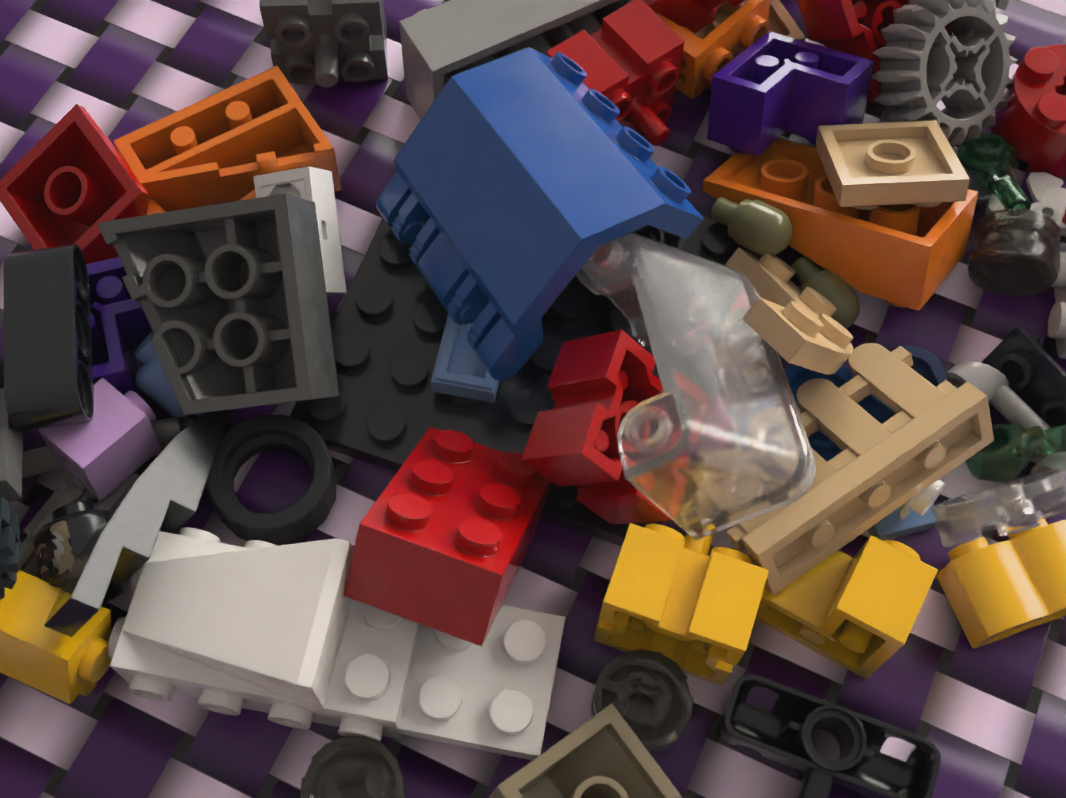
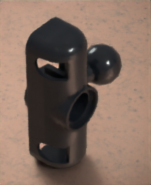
M753 674L740 677L729 692L720 719L719 730L721 736L728 743L755 749L760 752V756L794 768L803 777L797 798H828L832 784L870 798H932L941 763V754L938 747L932 741L767 678ZM753 686L764 687L778 694L772 711L745 702ZM812 729H824L836 738L840 747V757L837 761L827 760L816 752L811 741ZM887 738H900L915 745L908 755L906 762L880 752Z

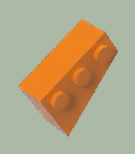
M278 66L114 140L119 155L150 195L149 200L153 199L165 212L239 201L255 189L253 176L307 166L332 171L334 192L342 190L333 146Z

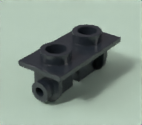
M1018 325L981 363L990 365L1005 375L1009 382L1008 386L1066 442V372L1038 344L1040 338L1036 334L1030 336Z

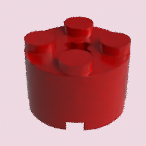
M1066 44L1034 47L1027 51L1011 78L1013 83L1005 89L1003 95L1008 106L995 111L996 125L991 126V133L998 149L1009 160L1014 154L1029 164L1026 171L1046 172L1058 178H1066Z

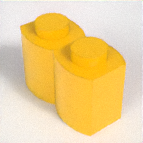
M1043 516L1032 518L1008 530L1006 534L1009 540L989 545L985 537H980L965 542L948 552L951 561L936 577L972 649L997 642L1029 628L1066 616V520L1048 525Z

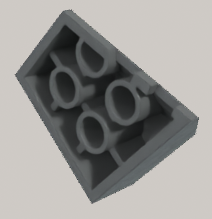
M279 194L97 223L106 244L114 245L127 275L122 277L131 299L140 302L154 333L151 343L184 415L339 396L315 202L289 194Z

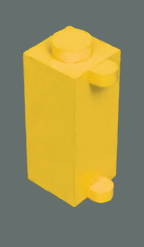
M19 570L15 585L12 589L5 588L4 598L0 600V673L71 704L79 694L89 695L111 664L112 659L108 654L111 635V610L101 606L100 610L72 637L47 628L44 624L62 588L54 587L44 580Z

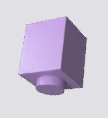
M101 378L93 385L94 415L91 421L38 429L57 463L80 481L100 501L162 449L151 425L157 418L150 406L132 390L123 395L104 378Z

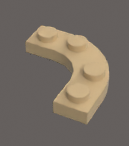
M738 247L724 267L758 298L742 319L788 363L823 374H835L853 352L851 344L852 334L831 318L837 308L814 289L808 286L804 291L799 289L790 280L795 271L778 256L765 254L760 257Z

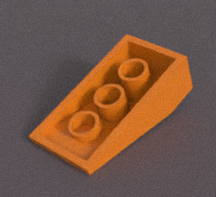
M777 138L759 156L736 152L703 181V191L716 199L723 197L737 204H740L745 199L752 201L757 199L780 209L789 217L793 227L792 239L788 246L822 268L837 274L859 292L883 299L886 303L895 307H908L917 311L921 310L966 254L978 191L968 189L966 201L942 202L934 207H920L913 204L880 205L872 210L840 207L817 149L782 138Z

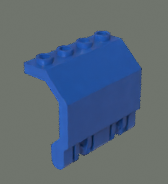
M530 47L451 76L394 158L397 171L376 202L377 210L393 230L397 239L402 241L403 244L406 242L410 244L412 242L413 245L409 248L411 251L409 255L412 261L418 267L420 273L444 308L449 312L455 324L458 323L459 326L464 324L466 326L469 323L473 324L475 322V325L470 327V331L467 332L468 337L466 339L474 352H477L478 358L491 377L496 380H503L516 374L543 342L542 316L599 246L647 225L688 239L704 220L686 199L691 193L687 184L667 168L658 167L650 158L655 152L652 145L636 131L626 126L622 127L616 120L620 113L617 106L597 90L588 89L583 83L587 77V73L583 68L560 52H557L551 58Z

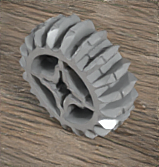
M909 0L908 5L893 11L895 24H890L888 27L881 29V33L886 41L885 47L872 52L881 60L880 70L873 74L871 78L881 82L882 88L874 101L882 105H888L883 121L936 120L951 147L962 145L963 142H968L972 139H979L982 129L996 125L995 111L1008 106L1003 94L1005 89L1013 83V80L1009 77L1010 66L1018 61V59L1009 54V47L1016 36L1004 32L1008 16L995 12L996 0ZM945 26L953 32L952 36H949L944 28ZM940 100H942L943 104L945 105V108L943 110H940L936 106V104Z

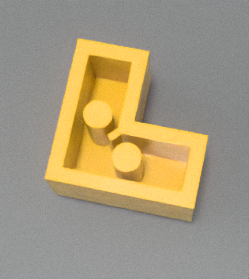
M871 535L854 558L838 550L774 596L764 586L755 619L867 679L905 644L938 569L922 562L917 552L909 546L894 540L882 541Z

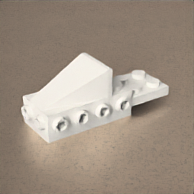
M181 528L179 534L159 531L150 559L131 577V588L134 591V595L127 616L120 617L114 624L109 639L108 654L112 659L110 667L130 684L128 691L132 694L163 702L171 701L173 694L199 699L198 706L227 715H240L242 708L269 713L268 720L298 729H309L311 722L339 727L338 734L362 742L380 743L382 736L401 739L402 735L528 760H534L541 754L565 623L564 616L501 605L483 645H476L343 596L353 548L351 541L337 538L280 546L265 541L249 540L246 542L245 547L220 543V539L216 535L197 528Z

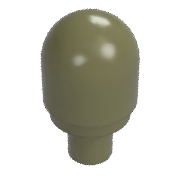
M720 197L711 209V219L728 226V236L734 239L735 244L758 255H777L784 251L791 242L793 227L789 217L780 209L755 199L752 201L745 199L740 204Z
M802 256L791 265V268L795 271L794 275L802 284L800 289L804 291L808 286L823 295L837 308L831 318L845 329L853 325L859 315L860 303L852 288L837 274L831 273L828 269L822 271L815 262L807 257Z

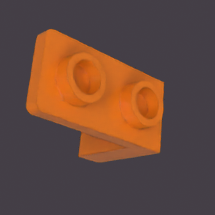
M748 0L703 39L694 35L686 27L679 26L657 13L685 41L679 69L680 74L674 87L693 100L712 84V76L770 31V22L768 21L770 0Z

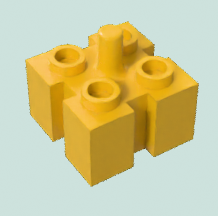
M704 515L692 516L685 538L678 531L667 526L647 524L645 527L630 523L602 604L593 641L644 659L646 655L672 663L670 667L672 669L723 686L732 672L733 665L736 666L746 652L769 570L753 565V561L749 556L727 547L713 548L709 557L708 554L717 528V523L710 517Z

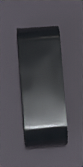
M78 244L7 253L4 258V395L10 421L18 432L89 422L93 419L94 386L90 284L85 258Z

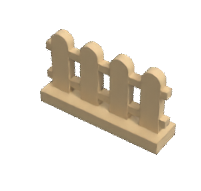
M862 344L853 349L852 354L848 358L853 378L839 388L831 381L823 378L811 379L803 383L796 393L801 414L787 424L772 414H761L750 419L744 427V436L749 450L734 460H731L725 453L718 450H708L696 456L690 467L696 486L690 489L689 493L694 503L701 510L713 503L732 523L734 527L727 531L730 541L740 552L746 549L748 556L753 561V565L769 570L765 587L774 596L993 442L994 437L988 396L968 381L959 388H956L947 380L938 386H934L911 368L913 365L912 355L902 346L890 352L880 344ZM872 394L895 412L896 415L881 424L857 403ZM818 430L842 450L841 453L828 462L804 441ZM765 466L789 488L773 500L749 478Z

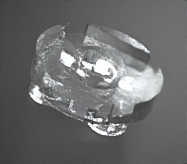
M1049 470L995 484L994 488L976 494L972 491L931 506L943 547H952L981 538L983 536L981 531L997 529L999 536L1022 532L1041 525L1040 519L1066 513L1065 470Z

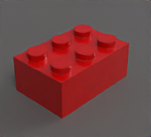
M430 427L360 522L343 596L482 646L536 534L551 481L521 461L522 453H504L475 443L469 436L459 431L438 430Z

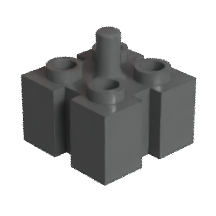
M384 0L259 1L266 37L271 39L273 67L278 66L290 84L305 85L317 83L322 87H332L338 82V73L342 74L344 81L388 80L387 27Z

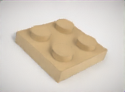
M936 120L818 126L816 149L840 207L872 210L880 205L913 204L920 207H934L942 202L966 201L970 178Z

